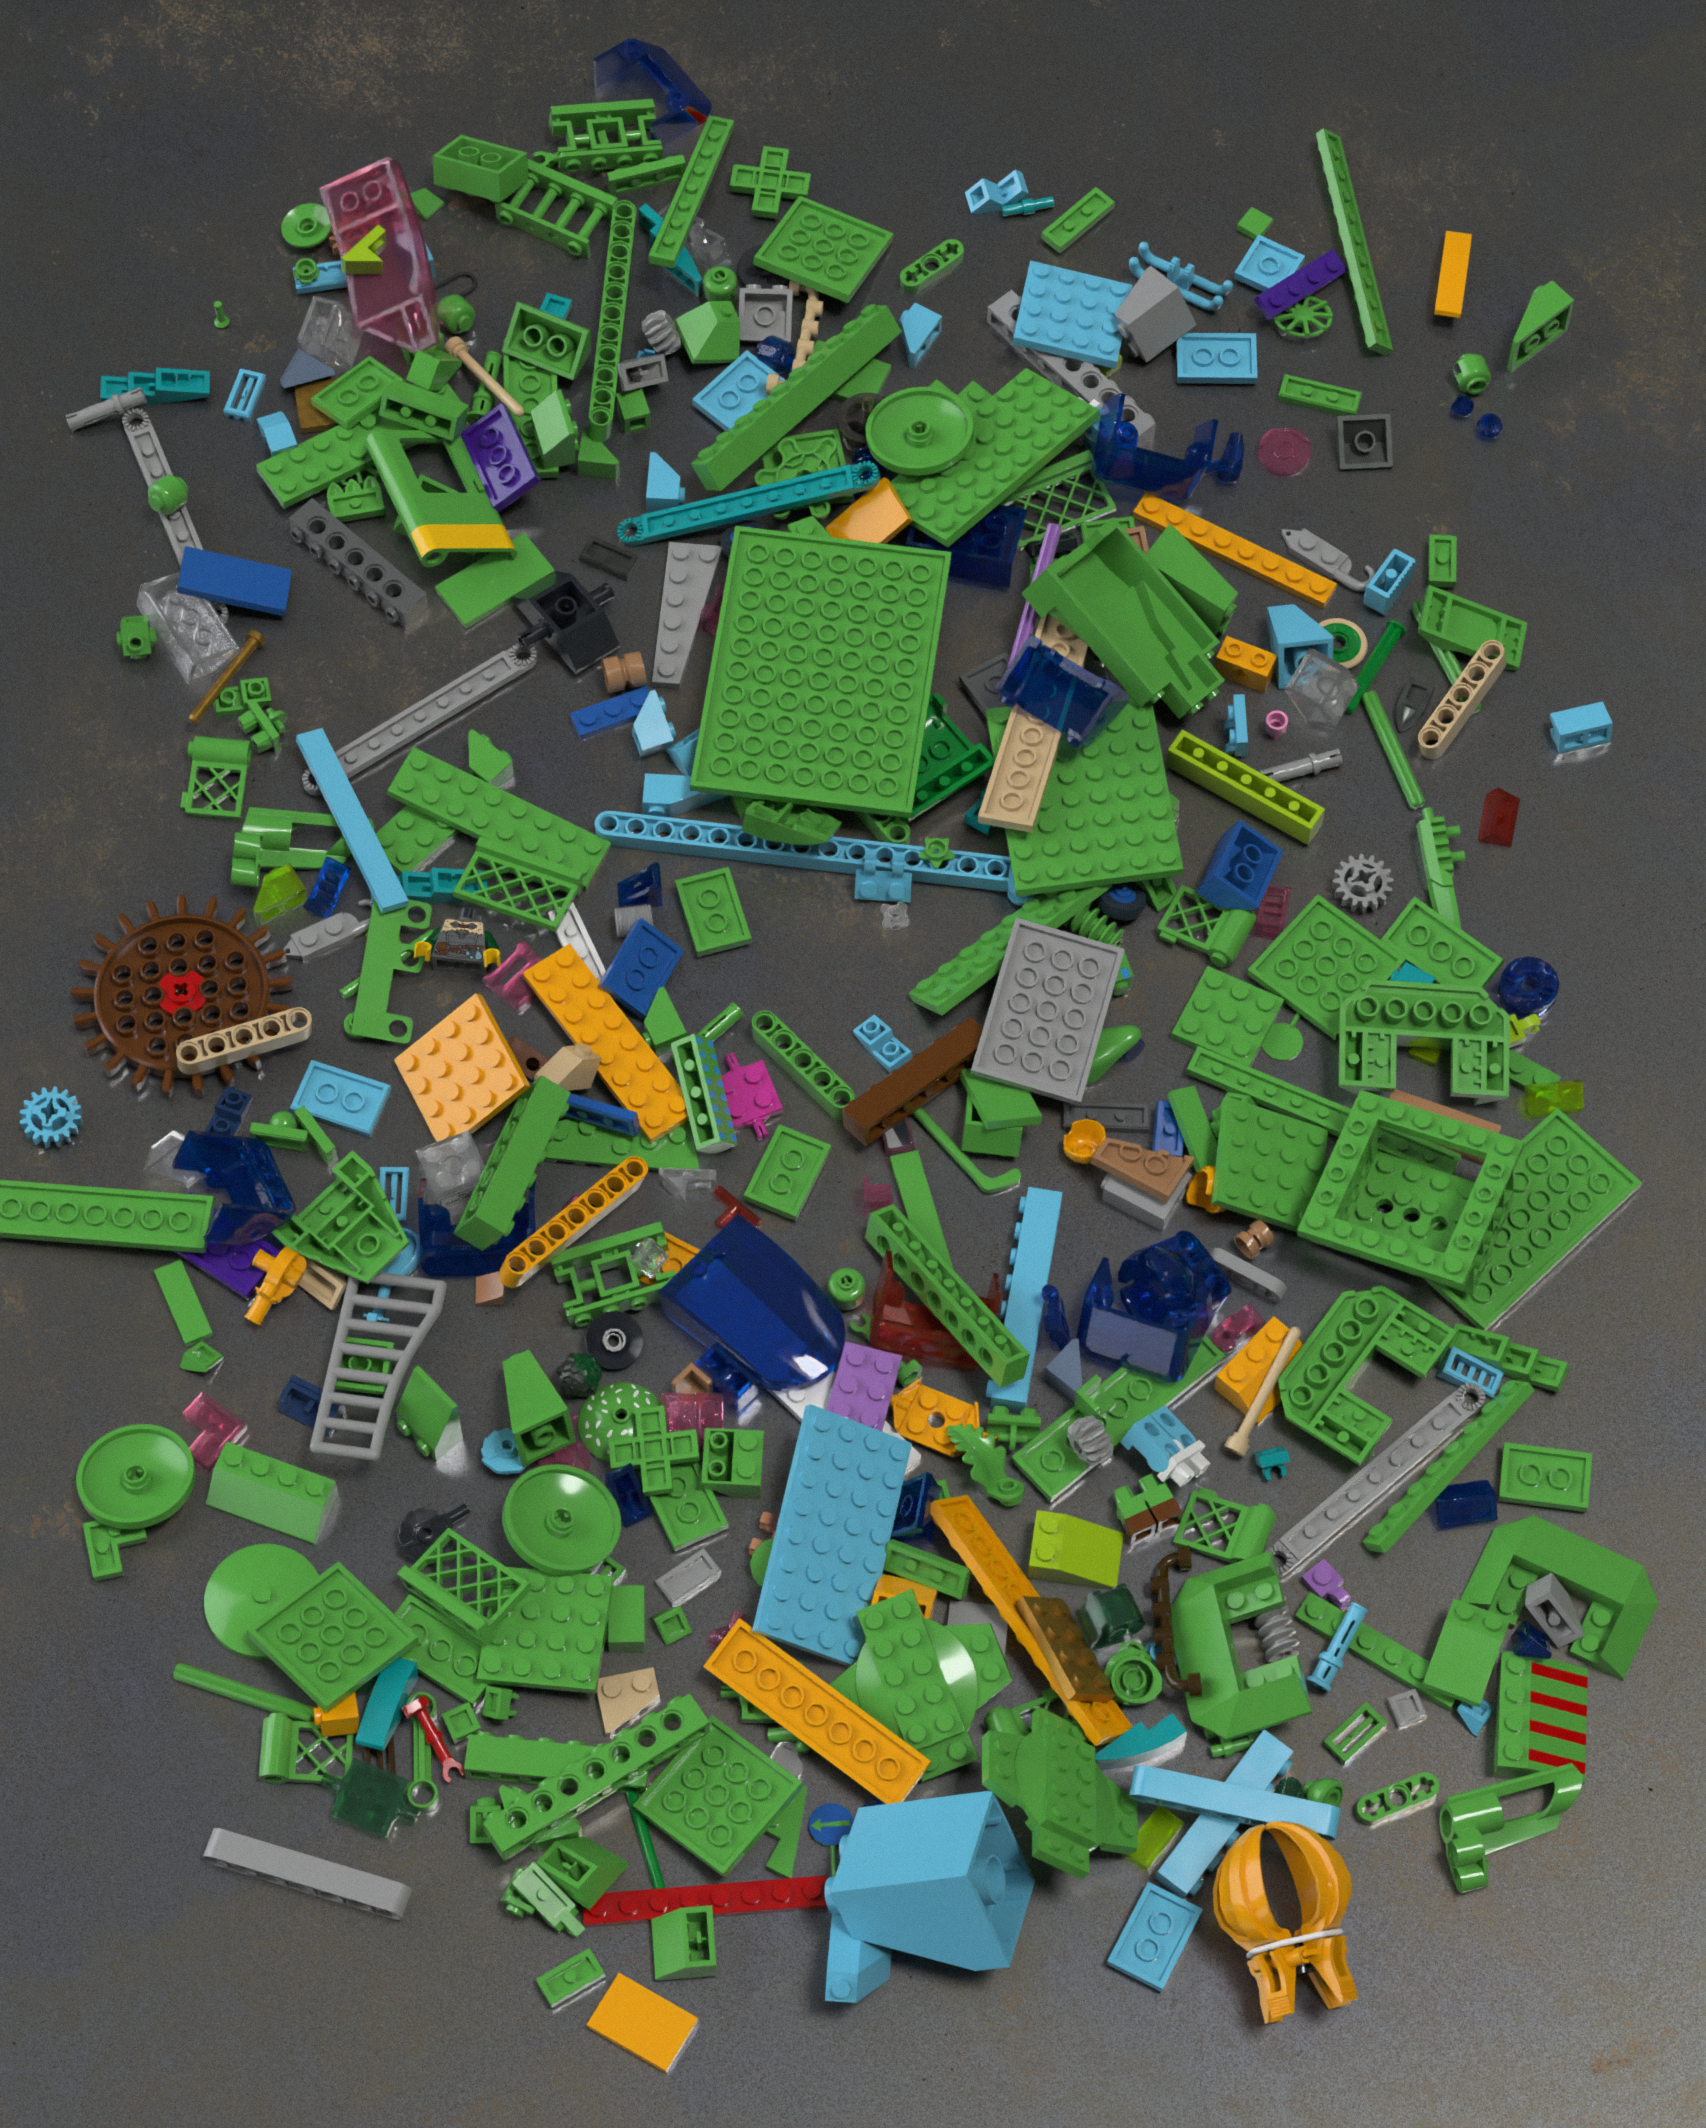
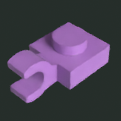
M1325 1559L1302 1575L1301 1581L1313 1594L1323 1600L1328 1597L1342 1611L1350 1605L1349 1600L1351 1596L1340 1587L1343 1585L1344 1579Z

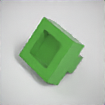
M486 1685L482 1715L508 1720L509 1716L517 1715L516 1710L510 1709L511 1699H519V1695L513 1693L511 1689Z

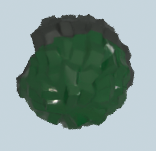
M584 1353L567 1354V1357L560 1362V1366L556 1369L559 1375L558 1378L565 1387L566 1394H570V1396L589 1397L592 1393H596L603 1377L596 1357Z

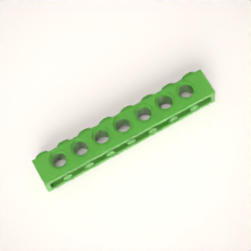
M892 1204L870 1213L865 1234L867 1241L995 1383L1002 1388L1023 1379L1030 1353L898 1208Z
M691 1694L673 1698L666 1705L667 1708L659 1713H649L641 1720V1724L633 1729L626 1728L616 1735L615 1740L607 1745H598L589 1753L590 1756L582 1761L575 1760L564 1768V1772L555 1778L553 1776L545 1778L538 1784L536 1790L529 1794L524 1792L518 1795L512 1801V1805L504 1810L496 1809L486 1817V1821L483 1822L484 1831L503 1861L511 1858L710 1732V1722ZM675 1721L681 1726L675 1731H670L665 1728V1725ZM646 1737L655 1740V1743L650 1747H644L639 1744ZM621 1753L630 1757L624 1763L614 1761V1757ZM592 1770H600L604 1773L599 1779L588 1777L589 1772ZM567 1786H574L578 1789L571 1796L562 1793V1790ZM542 1802H548L552 1805L551 1809L546 1812H540L536 1807ZM517 1818L526 1821L525 1825L521 1828H513L510 1826V1823Z

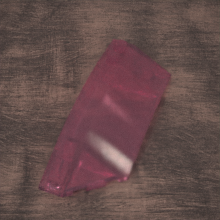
M387 156L319 188L341 258L378 224L386 230V247L377 255L383 261V273L345 274L353 312V326L414 353L417 350H425L439 344L437 300L431 266L417 212L401 164Z

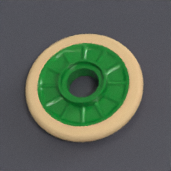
M1341 618L1327 619L1319 623L1320 626L1332 634L1333 640H1341L1345 644V647L1342 649L1333 648V661L1326 667L1327 669L1335 671L1348 670L1358 665L1364 659L1368 647L1367 638L1358 625Z

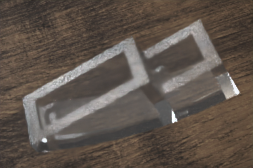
M671 202L657 213L663 219H665ZM696 216L684 246L689 254L709 268L715 267L730 254L726 239L709 230L705 220Z

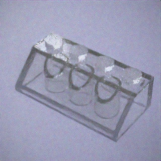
M180 572L141 584L136 605L142 615L150 616L151 629L156 628L157 638L189 686L212 678L236 657L241 649L209 600L177 593Z

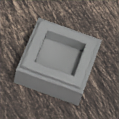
M1416 1688L1387 1699V1704L1398 1729L1427 1718V1713Z

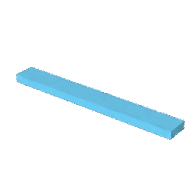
M323 728L298 734L296 742L381 913L408 906L409 900Z

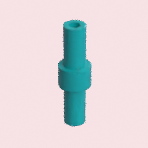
M1052 196L1036 200L1032 198L1022 199L1021 203L1001 206L1003 217L1023 213V215L1033 214L1035 210L1054 207V200Z

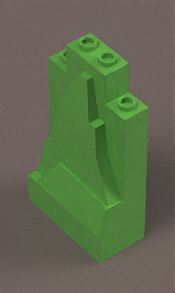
M1114 517L1098 528L1083 544L1066 557H1060L1047 567L1021 593L1042 619L1048 614L1086 642L1140 707L1148 701L1154 704L1162 698L1180 719L1187 712L1192 716L1204 706L1201 703L1202 700L1205 699L1209 702L1220 693L1217 688L1225 680L1208 661L1215 655L1212 649L1220 641Z

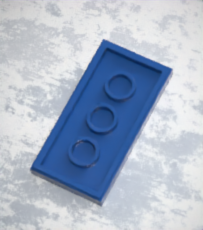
M185 546L177 593L284 616L292 570Z

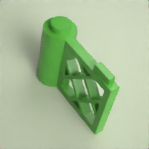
M195 736L194 741H189L188 757L192 758L188 792H182L180 808L185 809V814L188 816L241 820L248 768L250 767L252 757V742L250 740ZM198 770H210L215 777L202 786L197 780ZM230 772L241 773L240 781L231 788L222 779ZM219 781L227 791L214 800L207 792V789ZM202 793L211 801L203 809L193 808L194 799ZM231 795L236 801L235 811H224L218 804Z
M1181 885L1159 923L1157 933H1160V939L1175 945L1176 941L1208 954L1211 962L1216 966H1231L1257 921V916L1251 910L1218 908L1197 893L1196 890ZM1185 895L1194 899L1197 906L1183 910L1180 902ZM1211 908L1222 911L1219 918L1209 921L1204 912ZM1200 912L1203 922L1189 926L1185 916ZM1181 918L1185 928L1173 930L1166 926L1170 920ZM1207 929L1209 937L1205 943L1194 939L1192 932Z
M1200 1487L1199 1492L1193 1490L1174 1537L1173 1545H1190L1191 1551L1233 1564L1264 1553L1277 1516L1268 1505L1258 1503L1256 1506L1247 1507L1218 1498L1217 1492ZM1200 1501L1209 1504L1212 1512L1197 1518L1193 1509L1196 1502ZM1229 1510L1240 1513L1238 1520L1228 1526L1224 1525L1220 1517L1221 1514ZM1216 1517L1221 1529L1206 1535L1201 1523ZM1195 1526L1198 1527L1202 1538L1193 1542L1182 1539L1185 1531ZM1225 1534L1229 1543L1224 1552L1214 1549L1210 1541Z
M1052 1688L1041 1691V1698L1010 1709L997 1706L989 1710L984 1724L988 1731L993 1730L1027 1736L1029 1732H1032V1726L1024 1722L1021 1714L1028 1711L1034 1712L1038 1707L1044 1705V1710L1047 1711L1051 1702L1061 1698ZM1063 1702L1066 1712L1064 1717L1061 1718L1080 1726L1077 1720L1069 1714L1067 1706Z
M271 1713L269 1717L263 1720L259 1780L269 1784L300 1782L350 1786L353 1734H347L346 1744L339 1750H336L327 1740L329 1736L322 1737L320 1725L315 1726L314 1722L292 1721L284 1713ZM299 1730L312 1731L318 1737V1740L306 1748L298 1740ZM321 1743L333 1754L322 1764L310 1753ZM299 1748L302 1753L297 1756V1749ZM346 1750V1756L344 1759L340 1754H342ZM305 1756L316 1766V1769L310 1774H296V1764ZM337 1758L345 1767L344 1777L331 1776L325 1767Z

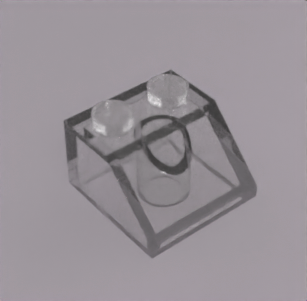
M1309 648L1284 691L1309 726L1335 728L1360 686L1348 668L1319 651Z

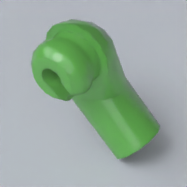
M784 1727L768 1729V1740L770 1743L789 1741L795 1743L794 1750L799 1754H807L811 1751V1747Z

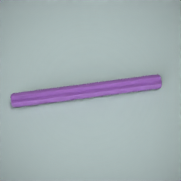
M1049 523L1047 525L1031 583L1053 562L1062 529L1058 524ZM1027 600L1007 667V674L1019 677L1022 673L1038 613Z

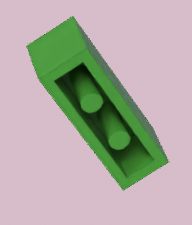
M394 379L383 391L379 415L454 441L465 428L469 405Z

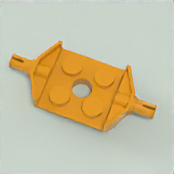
M917 1379L899 1392V1394L892 1395L890 1408L893 1410L895 1432L904 1438L955 1458L965 1452L958 1451L955 1448L957 1444L951 1442L950 1439L952 1437L947 1436L946 1428L960 1423L963 1424V1428L967 1424H972L973 1431H975L980 1426L978 1402L971 1405L922 1385L921 1379ZM937 1416L941 1417L945 1423L942 1427L933 1428L928 1424V1421L932 1417ZM983 1432V1438L989 1435V1433ZM995 1436V1444H996V1443H997V1440H998V1436Z

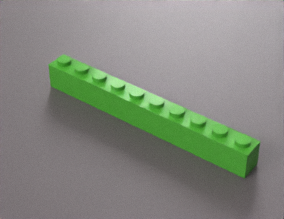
M875 304L866 306L857 319L845 324L844 330L841 333L828 339L825 342V347L811 354L807 358L808 361L802 367L794 369L785 382L773 387L769 396L756 402L753 405V409L747 415L739 417L730 430L718 435L717 441L698 453V458L691 465L706 490L722 491L902 332L888 306Z

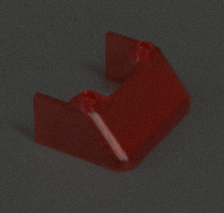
M886 1250L874 1293L869 1329L871 1345L877 1350L968 1369L977 1367L979 1365L977 1361L928 1307L902 1302L904 1287L900 1281L892 1278L894 1274L892 1251ZM993 1273L987 1297L978 1296L995 1316L1002 1297L998 1273Z

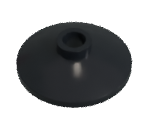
M608 1311L597 1316L588 1326L585 1334L586 1350L590 1356L596 1357L600 1366L607 1369H622L632 1364L640 1355L643 1348V1333L637 1321L630 1315L620 1311ZM611 1336H615L619 1340V1344L615 1347L610 1346L608 1343V1338Z

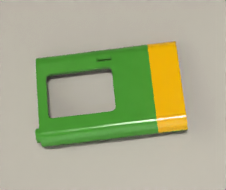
M375 430L369 434L365 440V445L423 566L434 567L445 560L449 552H510L512 557H517V550L498 511L493 508L460 434L454 441L422 430ZM401 443L444 444L467 493L425 492L412 469ZM439 552L437 557L430 559L432 553Z

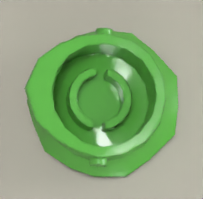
M1130 1648L1109 1658L1104 1674L1108 1677L1110 1686L1115 1693L1113 1697L1115 1702L1125 1706L1141 1705L1154 1700L1162 1691V1676L1157 1669V1663L1146 1652Z

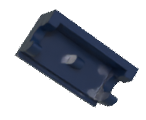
M292 1374L278 1401L281 1404L278 1411L314 1429L323 1389ZM332 1404L329 1417L341 1419L346 1411L345 1406ZM326 1429L325 1435L330 1437L334 1430Z

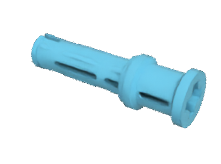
M1351 1602L1326 1652L1323 1651L1319 1654L1318 1658L1320 1660L1313 1674L1308 1675L1306 1679L1308 1682L1326 1692L1331 1691L1332 1687L1330 1684L1337 1671L1342 1670L1344 1666L1342 1659L1365 1615L1368 1613L1367 1609Z

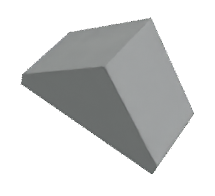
M664 354L624 360L617 365L622 391L669 381Z

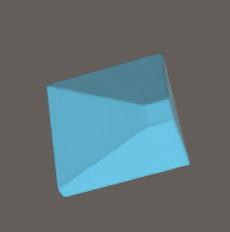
M1482 1699L1479 1707L1462 1702L1457 1711L1472 1734L1478 1736L1496 1708Z

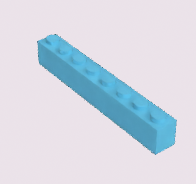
M1028 1187L1027 1197L1021 1196L1019 1213L1024 1215L1022 1223H1016L1014 1239L1019 1240L1018 1249L1012 1248L1009 1265L1014 1266L1013 1275L1007 1274L1005 1291L1010 1292L1008 1301H1002L1000 1318H1005L1004 1326L1030 1353L1023 1379L1002 1388L995 1381L988 1380L986 1397L991 1398V1409L994 1406H1006L1009 1412L1021 1413V1410L1026 1408L1063 1192Z

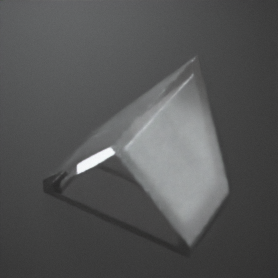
M175 1130L151 1147L143 1172L182 1184L186 1188L210 1172L189 1137Z

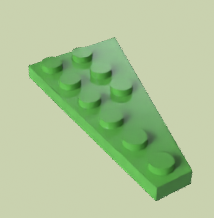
M571 1118L557 1121L558 1132L554 1139L548 1142L545 1147L548 1153L543 1162H574V1165L580 1166L595 1164L600 1165L601 1168L614 1169L628 1157L637 1156L645 1160L648 1170L664 1171V1174L674 1175L675 1172L688 1173L691 1176L701 1177L689 1121L651 1144L641 1130L637 1136H632Z

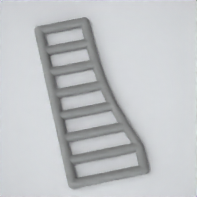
M380 1272L370 1282L434 1291L432 1303L428 1304L357 1294L359 1282L362 1281L349 1276L310 1443V1450L313 1453L377 1461L380 1458L385 1432L401 1381L414 1354L442 1312L447 1289L445 1281ZM354 1306L426 1315L419 1327L351 1318ZM348 1330L411 1338L404 1350L346 1343ZM343 1354L397 1361L392 1374L340 1367ZM337 1379L387 1385L383 1399L335 1392ZM337 1404L379 1410L376 1423L329 1417L331 1405ZM326 1429L373 1436L370 1448L323 1442Z

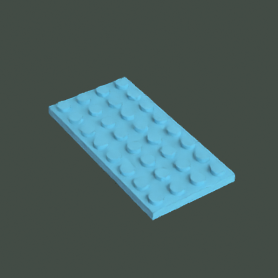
M815 1405L805 1406L752 1632L847 1667L852 1666L858 1660L861 1649L865 1644V1633L856 1611L871 1606L878 1579L882 1576L887 1555L885 1552L887 1542L890 1541L912 1443Z

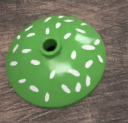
M628 1382L605 1385L597 1389L596 1393H592L580 1410L578 1418L580 1439L586 1450L593 1457L611 1465L608 1440L637 1437L635 1409L661 1406L662 1404L651 1391L640 1385ZM619 1413L627 1415L624 1419H618L616 1416Z

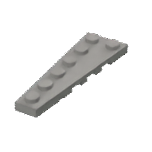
M669 542L652 687L680 689L690 658V651L696 639V632L701 623L703 610L708 601L710 588L722 557L721 546Z

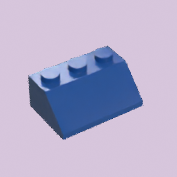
M1239 819L1222 835L1196 892L1218 908L1257 910L1284 850Z

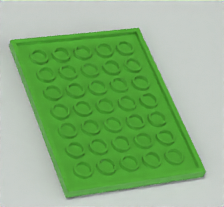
M1127 691L1074 698L1033 833L1005 828L1016 897L1183 875L1182 858L1151 701L1140 707ZM1013 706L986 709L992 755L995 759Z

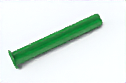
M1389 620L1386 623V631L1341 701L1340 708L1342 711L1348 714L1354 712L1363 694L1366 693L1398 639L1406 634V628L1401 623L1395 620Z

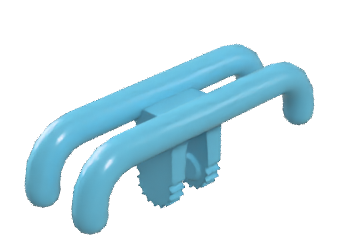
M1143 241L1138 246L1142 259L1148 264L1167 272V279L1179 287L1184 300L1208 311L1219 310L1223 305V298L1221 296L1230 294L1233 289V283L1230 280L1224 281L1223 285H1218L1194 274L1195 266L1190 263L1185 269L1181 268L1180 259L1175 256L1171 262H1168L1153 255L1149 250L1147 242ZM1137 257L1129 259L1131 272L1140 279L1145 270L1140 267ZM1193 284L1217 296L1211 301L1188 291V289Z

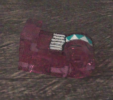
M1249 1303L1214 1329L1212 1342L1225 1356H1229L1236 1351L1238 1344L1251 1335L1255 1336L1264 1327L1266 1321Z

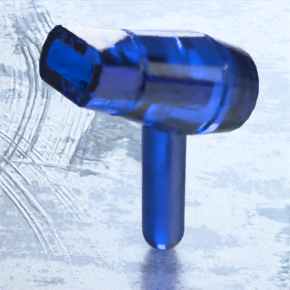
M1238 432L1230 433L1221 459L1188 469L1186 471L1187 478L1194 479L1218 471L1217 477L1221 482L1226 484L1238 482L1244 461L1245 442L1243 434Z

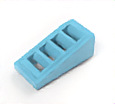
M1453 1346L1448 1349L1437 1370L1436 1376L1457 1386L1464 1385L1465 1383L1478 1384L1480 1388L1482 1387L1483 1392H1485V1397L1493 1399L1504 1372ZM1453 1361L1457 1362L1454 1370L1451 1369ZM1464 1365L1468 1367L1465 1376L1461 1374ZM1475 1371H1480L1477 1380H1472ZM1486 1374L1491 1376L1487 1387L1482 1385Z

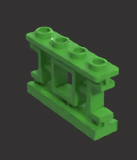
M653 99L551 106L549 126L550 131L552 130V136L565 135L568 146L558 147L557 160L559 161V172L575 173L587 170L601 171L603 169L629 168L644 162L662 160L664 150L661 140L648 141L645 130L655 128L656 116L654 115L655 106ZM636 124L637 130L625 131L624 125ZM585 128L586 134L574 135L573 129ZM602 130L606 132L616 131L619 143L596 144L594 133ZM627 141H639L640 147H628ZM588 144V151H577L576 145Z
M661 1221L563 1250L551 1260L558 1284L572 1280L577 1299L563 1303L571 1327L587 1326L597 1316L608 1311L640 1310L656 1301L667 1302L673 1300L681 1292L675 1270L661 1274L656 1254L670 1251ZM648 1248L651 1260L634 1265L631 1253ZM628 1263L633 1282L605 1290L600 1271ZM592 1265L595 1277L579 1282L576 1270ZM654 1272L658 1284L641 1288L638 1276ZM598 1288L602 1300L585 1305L582 1293Z

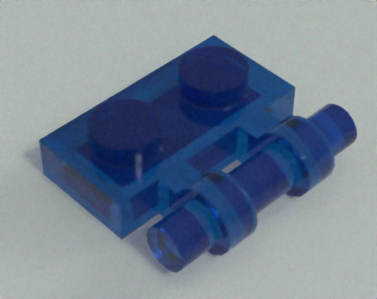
M1047 1284L1043 1286L1041 1294L1048 1309V1314L1044 1315L1045 1329L1050 1334L1051 1342H1056L1060 1351H1062L1071 1341L1065 1305L1058 1289Z

